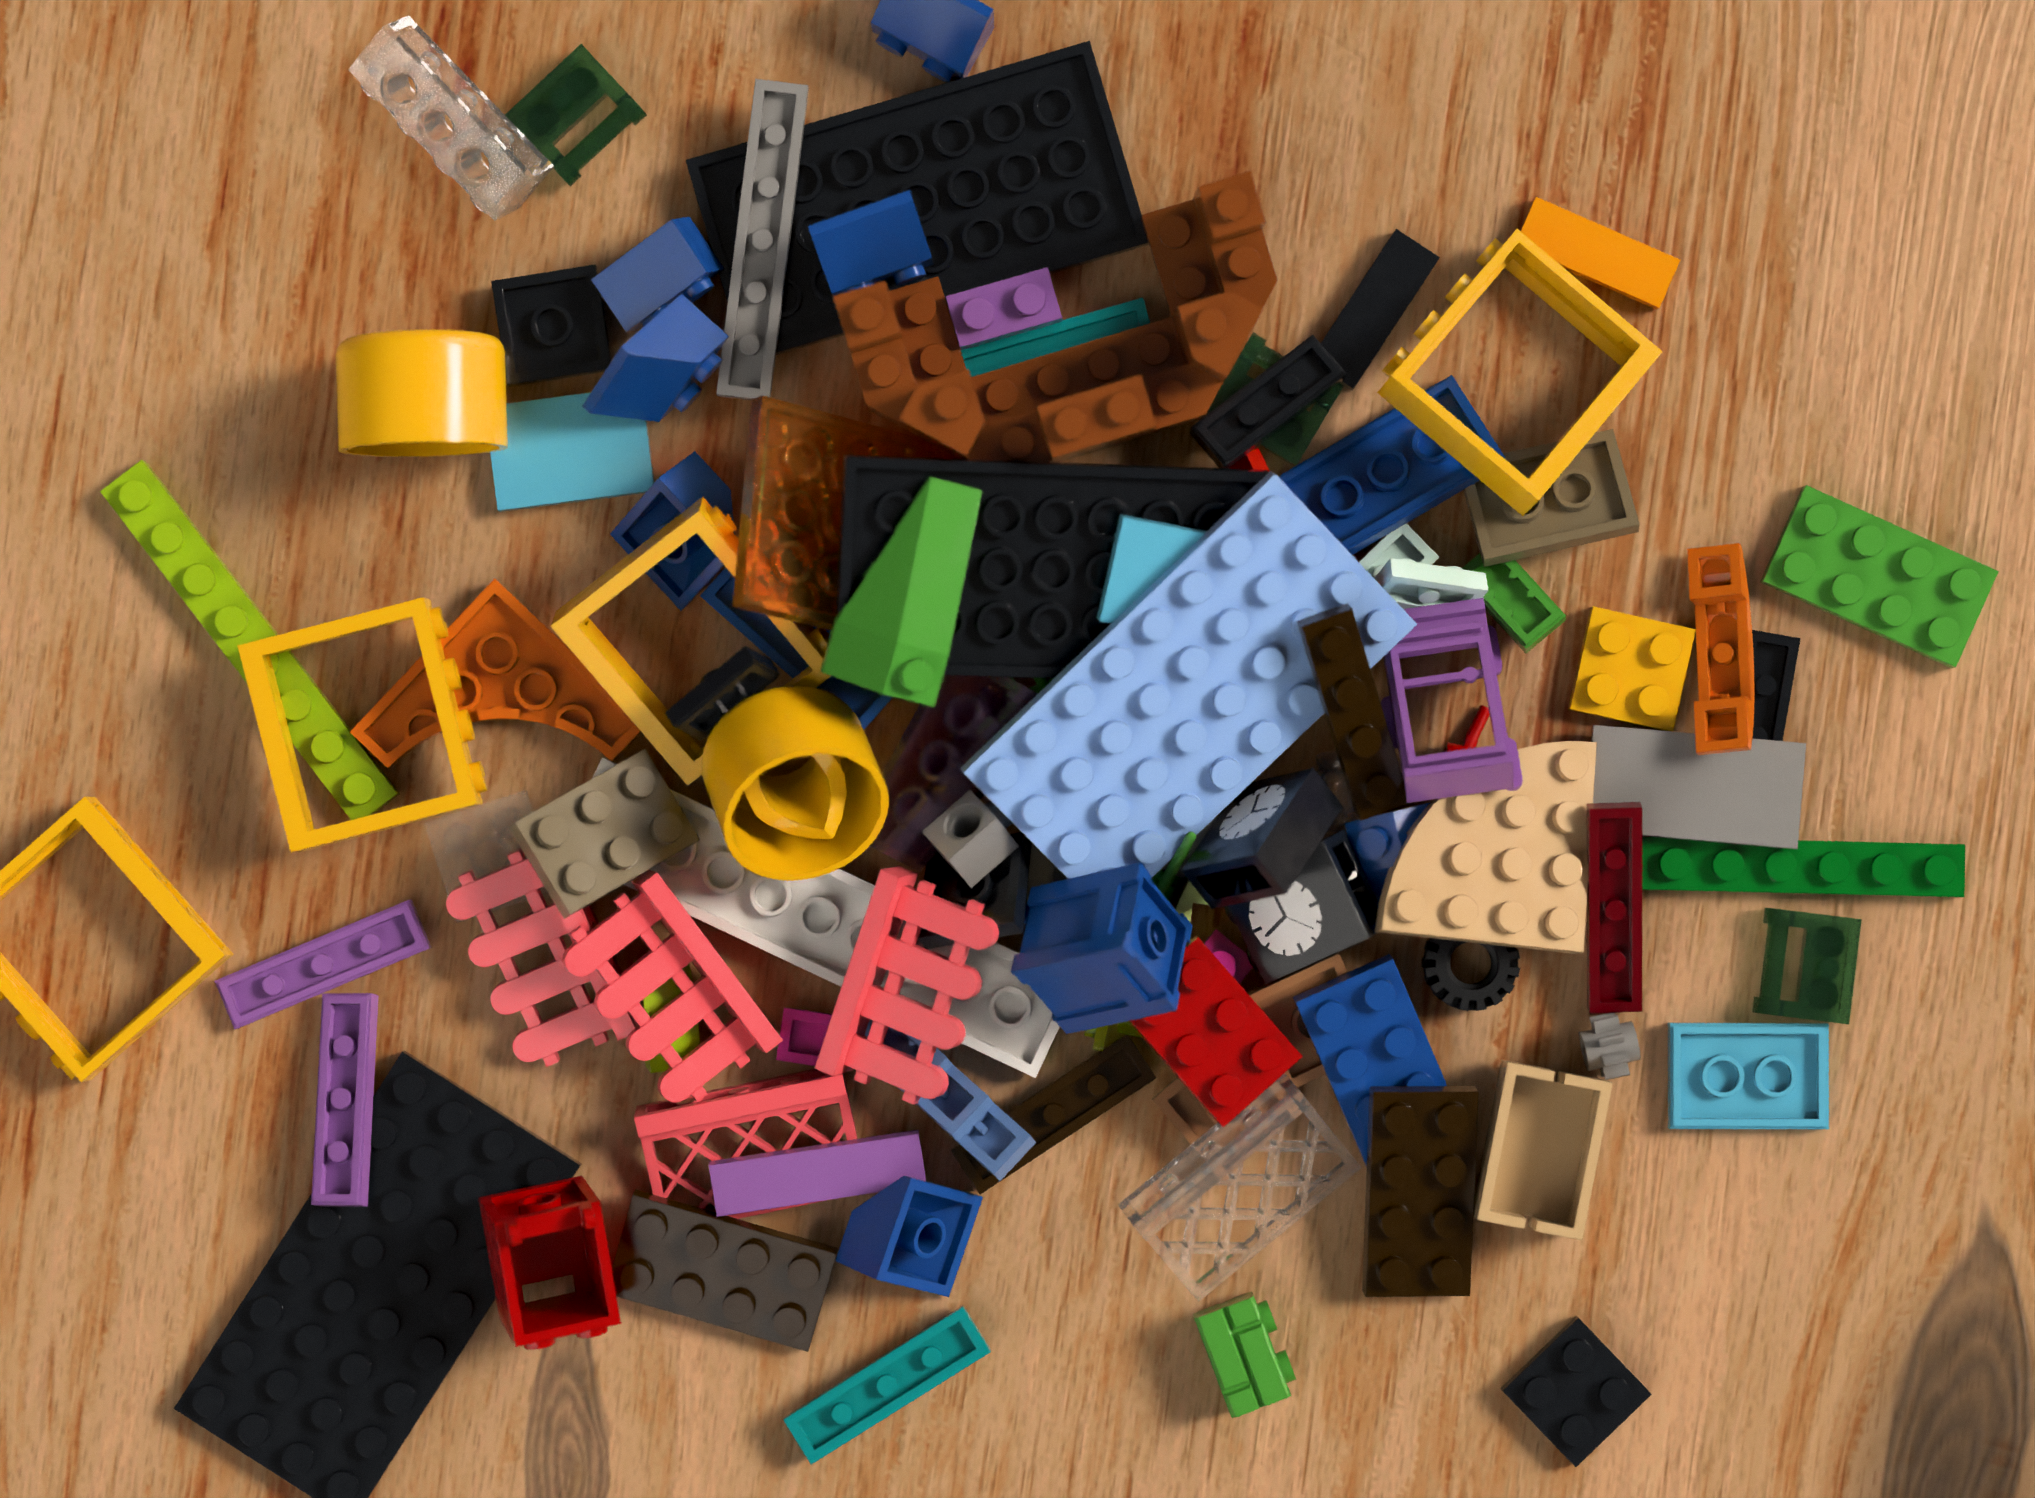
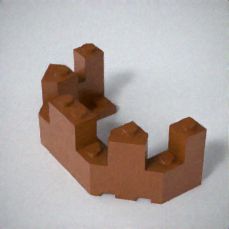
M1251 171L1198 186L1192 200L1141 215L1171 317L971 377L969 369H966L939 276L888 291L886 281H882L833 296L868 410L960 459L1062 462L1201 420L1206 415L1223 381L1229 375L1278 281L1262 230L1266 221Z

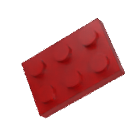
M1195 936L1185 947L1178 984L1180 996L1177 1011L1130 1020L1129 1022L1216 1122L1224 1128L1303 1056L1202 940Z

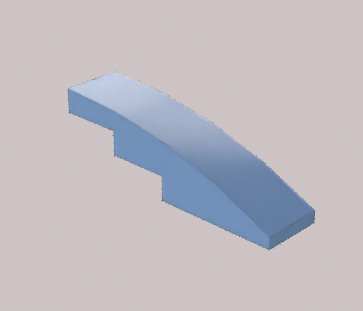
M869 1020V1024L865 1033V1036L867 1037L873 1020ZM890 1027L884 1040V1044L915 1057L921 1040ZM936 1048L932 1064L941 1067L947 1073L949 1078L948 1089L943 1095L933 1099L920 1097L916 1105L992 1175L1001 1181L1033 1147L1036 1141Z

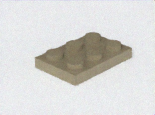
M1613 429L1596 432L1542 498L1524 516L1520 515L1482 481H1478L1463 490L1484 567L1639 532V520ZM1557 442L1504 453L1506 461L1528 478Z
M646 749L523 817L509 827L564 919L700 840Z

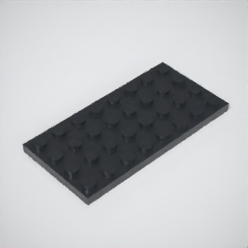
M1090 41L806 124L804 126L776 355L845 335L808 226L910 190L932 255L933 265L925 267L926 276L916 281L896 286L894 279L886 281L888 291L939 276L946 300L948 295L1048 267L1049 273L1052 274L1149 245L1141 220L1142 214ZM748 142L686 160L712 251L724 267V270L719 275L727 303Z
M843 454L835 618L843 606L848 604L865 578L863 575L871 563L877 560L894 534V528L929 476L982 490L944 675L1055 678L1110 625V623L1100 622L1097 619V614L1120 514L1208 531L1269 471Z
M402 1051L373 1096L368 1207L311 1205V1193L174 1409L312 1498H369L496 1300L478 1198L573 1178L582 1163L407 1051Z

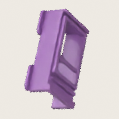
M1484 598L1403 609L1417 625L1383 657L1389 696L1382 699L1381 706L1393 746L1398 748L1407 803L1504 789L1509 791L1518 790L1523 783L1516 742L1507 736L1497 675L1502 671V660L1497 632L1494 627L1487 623ZM1478 648L1481 669L1466 667L1461 672L1404 680L1402 678L1399 660L1401 658ZM1483 678L1495 745L1415 756L1404 689L1459 681L1473 683L1477 679Z

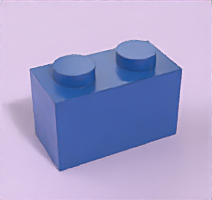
M689 216L671 219L593 277L591 281L624 330L629 332L642 329L681 294L691 303L707 294L715 286L711 279L723 271L724 267Z

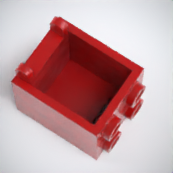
M583 1176L478 1198L499 1319L515 1347L524 1346L527 1350L543 1349L555 1344V1338L576 1334L578 1338L597 1337L605 1334L609 1326L621 1324L601 1202ZM568 1275L573 1276L575 1292L524 1302L522 1285Z

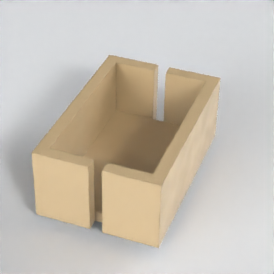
M1501 1059L1474 1197L1473 1217L1481 1221L1525 1229L1526 1218L1522 1215L1530 1216L1528 1226L1536 1232L1583 1240L1613 1083L1604 1079L1558 1071L1557 1080L1554 1081L1555 1071Z

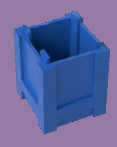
M1141 862L1035 886L1030 889L1025 908L1024 924H1026L1021 950L1020 954L1014 955L1011 973L1023 985L1028 984L1052 1012L1051 1019L1056 1021L1066 1034L1177 1011L1180 996L1178 984L1186 943L1190 942L1193 925L1183 913L1179 914L1151 881V874Z

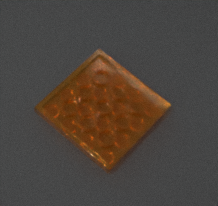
M762 395L752 399L732 607L832 631L836 615L843 454L941 458V448L919 437Z

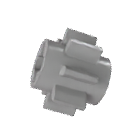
M1615 1013L1590 1017L1592 1030L1579 1032L1582 1056L1587 1071L1600 1069L1601 1076L1605 1080L1630 1075L1627 1063L1640 1060L1638 1038L1632 1021L1619 1023L1618 1015H1615Z

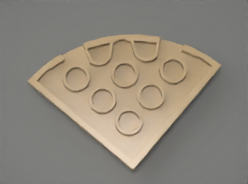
M1550 742L1518 749L1523 777L1522 786L1518 790L1509 791L1504 789L1434 799L1408 830V837L1398 853L1394 866L1388 870L1378 904L1375 932L1571 954L1583 953L1588 892L1586 803H1593L1597 742Z

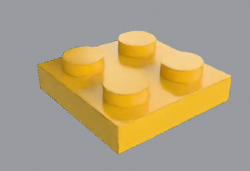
M1591 607L1568 710L1660 731L1673 732L1696 629L1599 607Z

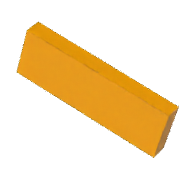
M1538 197L1534 198L1520 230L1567 271L1656 310L1660 308L1680 263V259Z

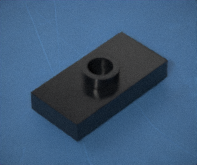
M744 646L719 668L706 673L694 689L665 713L674 727L701 741L711 733L715 725L731 708L744 699L764 690L778 678L780 673L772 660Z

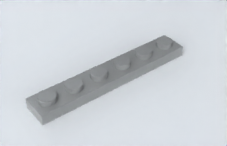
M755 79L724 332L729 337L722 346L721 359L723 361L719 368L716 395L720 397L769 403L771 400L809 94L808 85Z

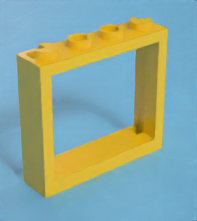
M1516 229L1504 244L1495 238L1476 260L1483 269L1474 279L1465 273L1445 296L1452 305L1443 316L1433 310L1413 334L1421 341L1414 350L1409 353L1405 348L1401 347L1382 370L1389 379L1377 393L1520 515L1524 516L1542 498L1663 351L1519 229ZM1504 268L1620 365V368L1528 478L1410 379Z
M704 497L696 501L555 612L551 623V628L687 786L702 775L704 747L701 749L689 734L671 724L665 713L668 709L590 620L589 616L690 537L697 533L809 665V667L784 686L816 688L831 677V675L821 672L829 642V633L821 626H818L816 629L812 627L802 615L805 609L798 596L788 586L780 589L768 574L771 568L761 552L753 545L746 548L733 533L737 529L729 514L724 515L717 506L712 508Z
M422 597L237 645L290 852H302L483 805L480 793L488 791L484 779L485 772L480 760L472 762L467 744L468 741L475 740L472 721L467 709L460 711L458 709L454 690L462 688L459 671L454 658H445L441 639L448 637L447 625L443 620L440 606L432 608L430 599ZM413 619L457 793L315 829L270 656Z
M84 796L0 870V901L85 828L200 960L91 1056L0 952V1001L7 998L19 1011L15 1019L20 1027L36 1041L41 1037L55 1052L50 1059L56 1068H61L71 1080L77 1077L80 1082L92 1080L234 955L97 798Z

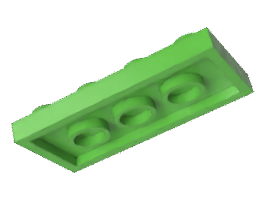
M1805 485L1800 491L1760 582L1943 665L1956 668L1999 571Z

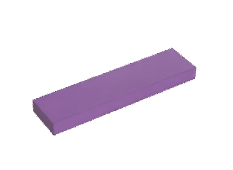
M410 899L217 979L215 984L235 1030L432 947L413 901Z
M322 993L311 1205L368 1207L379 995L373 993Z
M919 1130L709 1161L708 1165L717 1217L877 1193L903 1175L926 1181Z

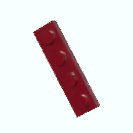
M1640 802L1586 803L1588 864L1587 1008L1589 1013L1642 1012V806Z

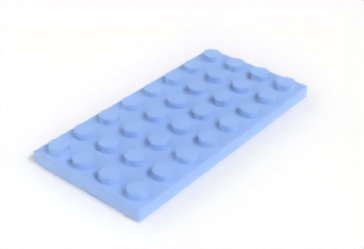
M1270 471L961 767V770L1068 879L1141 862L1151 874V879L1173 858L1177 848L1188 832H1194L1197 835L1324 714L1297 621L1348 604L1353 610L1370 669L1402 640L1417 623L1273 471Z

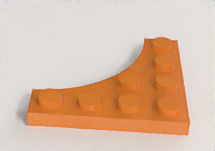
M495 578L447 628L448 637L441 639L445 658L455 659L461 679L462 688L454 690L459 711L467 709L472 723L497 719L526 720L543 723L579 737L595 747L612 762L641 734L637 726L569 647ZM422 656L350 731L362 745L389 769L421 743L442 733Z

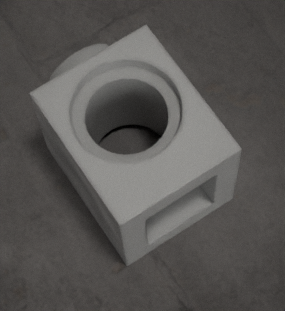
M971 790L967 791L922 831L944 860L970 888L976 885L1019 847L1006 830L1012 822L991 800L984 805Z

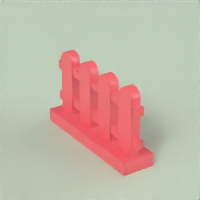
M521 848L507 855L510 864L477 879L472 869L458 876L461 885L454 888L448 895L446 908L449 914L456 919L465 920L476 916L484 933L477 935L470 943L468 955L470 960L479 967H490L498 963L506 980L500 982L494 988L490 1001L494 1010L500 1014L510 1015L518 1011L522 1013L528 1027L521 1030L513 1041V1052L518 1059L524 1062H534L543 1058L546 1067L560 1061L557 1052L588 1038H592L595 1047L609 1040L606 1031L613 1029L619 1041L628 1037L629 1033L638 1027V1024L629 1012L616 1019L606 1018L597 1012L594 1000H591L584 983L590 981L597 994L607 984L597 970L587 976L577 977L570 974L563 966L562 959L567 946L562 936L571 933L578 926H582L585 932L588 933L599 924L591 904L564 919L555 903L547 905L540 890L544 885L528 858H525ZM525 895L533 912L498 926L491 909ZM569 934V937H570L572 943H575V941L573 940V938H572V937L570 936V934ZM548 943L555 959L520 973L513 957ZM615 956L607 960L618 975L622 973ZM569 990L577 1007L543 1021L535 1004Z
M902 866L881 869L814 1069L831 1076L855 1069L856 1073L853 1080L863 1084L870 1083L872 1077L905 1090L902 1100L914 1105L919 1102L920 1097L933 1099L943 1095L948 1089L949 1078L947 1073L941 1067L932 1064V1060L937 1047L947 1050L957 1047L963 1042L966 1034L964 1024L960 1019L948 1014L953 998L965 1000L976 996L982 988L981 975L975 968L966 965L965 962L970 948L982 950L993 946L998 940L999 929L993 919L982 915L985 904L969 900L966 908L933 895L936 885L925 880L919 881L918 887L915 888L914 885L918 873ZM904 920V921H906V923H905V926H904V929H903V932H902V935H901V938H900V937H897V936H898V933H899V930H900L902 921ZM921 928L954 941L949 958L916 944ZM886 970H888L889 974L885 986L882 987L881 984ZM908 978L937 990L933 1007L901 995L900 991L904 979ZM869 1020H873L867 1037L865 1036V1033L869 1024ZM889 1027L921 1040L916 1057L884 1044Z
M648 870L631 881L639 892L637 895L629 899L626 893L622 892L612 900L618 909L588 933L585 932L582 926H578L569 933L575 943L565 950L562 959L563 966L570 974L577 977H584L595 970L598 971L607 983L597 992L594 999V1005L599 1014L609 1019H616L629 1012L638 1024V1027L631 1031L626 1039V1048L631 1056L641 1061H647L660 1053L670 1067L658 1079L657 1087L660 1095L670 1102H681L691 1095L695 1101L699 1102L708 1095L703 1085L733 1061L740 1069L751 1061L745 1052L752 1046L768 1053L782 1042L783 1039L660 875L655 871ZM659 920L670 933L663 941L659 939L651 928ZM640 936L650 951L618 975L607 960ZM690 962L702 976L694 983L683 971V968ZM671 978L681 993L652 1016H649L639 1002ZM722 1004L733 1017L725 1025L714 1012ZM703 1020L713 1034L681 1058L671 1044Z

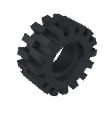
M1430 938L1429 941H1426L1423 948L1425 949L1424 957L1421 958L1425 973L1423 977L1426 984L1432 989V993L1447 1005L1466 1011L1485 1010L1487 1007L1497 1005L1503 1001L1502 998L1507 993L1510 994L1514 988L1513 983L1515 978L1519 977L1520 968H1518L1520 955L1519 950L1515 947L1480 944L1490 955L1491 967L1489 973L1483 980L1477 983L1466 984L1454 976L1450 960L1454 950L1467 942Z

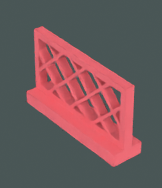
M817 1069L706 1091L708 1095L699 1102L695 1101L690 1095L681 1102L662 1100L638 1105L634 1115L638 1138L641 1139L653 1195L668 1198L678 1183L702 1198L697 1206L705 1209L708 1203L715 1206L712 1185L707 1191L684 1177L683 1173L697 1152L711 1161L724 1159L703 1145L713 1129L726 1126L743 1137L730 1158L739 1157L749 1141L765 1152L787 1150L801 1131L822 1144L839 1142L844 1133L847 1140L858 1139L845 1073L831 1076ZM839 1103L843 1122L832 1139L806 1124L817 1107ZM806 1110L800 1119L791 1114ZM779 1116L795 1126L780 1150L755 1135V1132L765 1118ZM754 1121L749 1130L739 1125L740 1123ZM703 1131L697 1141L687 1135ZM674 1137L689 1146L691 1150L677 1171L657 1160L654 1141ZM660 1172L671 1179L665 1189ZM817 1202L758 1210L726 1216L740 1219Z

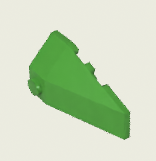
M932 476L927 478L913 502L894 528V534L877 560L871 563L863 575L865 578L848 604H845L836 616L821 667L822 673L884 695L935 707L950 653L982 495L981 489Z

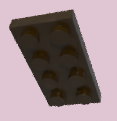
M1370 1086L1362 1291L1365 1297L1470 1296L1479 1093L1475 1086Z
M635 1189L612 1266V1273L617 1297L808 1352L838 1248L733 1217H717L715 1212Z

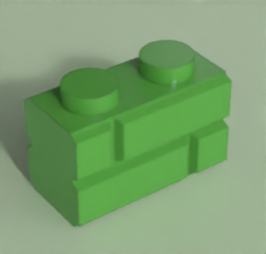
M1250 1292L1193 1314L1231 1418L1239 1417L1291 1396L1287 1383L1296 1380L1286 1351L1283 1350L1275 1353L1268 1333L1278 1329L1267 1300L1256 1303L1253 1293Z

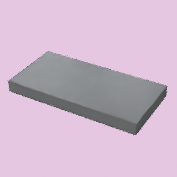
M1603 725L1592 726L1591 742H1597L1593 803L1640 802L1642 806V836L1798 849L1806 743L1752 739L1751 750L1698 755L1696 753L1695 733Z

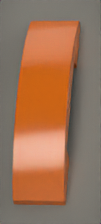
M1740 543L1687 549L1689 599L1695 605L1699 695V701H1694L1696 753L1698 755L1751 750L1755 696L1754 652L1749 592L1742 546Z

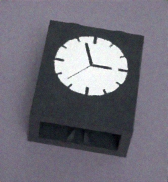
M1314 768L1254 781L1221 811L1181 871L1211 909L1286 894L1343 806Z
M1344 830L1321 840L1286 894L1224 907L1228 918L1237 925L1247 945V957L1250 964L1260 973L1265 984L1353 946L1378 933L1375 932L1379 901Z

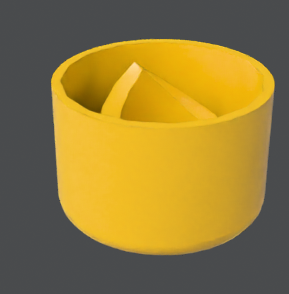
M398 330L352 336L342 341L336 351L339 452L350 455L378 457H434L482 454L508 448L505 350L499 339L489 334L471 331Z
M782 686L756 693L731 708L715 725L705 743L702 754V775L724 839L733 857L743 867L755 874L770 879L794 881L811 879L831 873L861 855L876 839L885 823L889 807L888 790L864 729L850 706L830 692L807 686ZM812 756L801 768L789 774L774 777L761 775L764 771L790 758Z

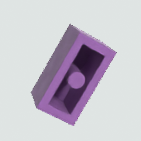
M1048 267L946 296L948 310L961 350L1062 322L1061 311Z

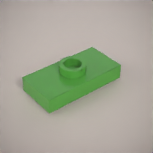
M1479 553L1462 567L1464 570L1486 573L1488 592L1483 597L1485 610L1525 654L1566 621V615L1516 560L1484 567Z

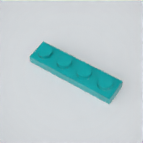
M962 1305L784 1417L783 1421L812 1465L989 1354L991 1349Z

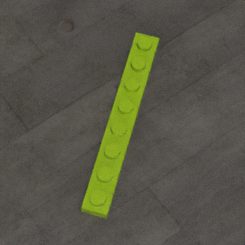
M140 460L100 492L247 683L237 645L276 636L278 633L148 463ZM291 650L271 655L292 743L348 817L353 820L373 815L400 794L365 747L350 733L351 729Z

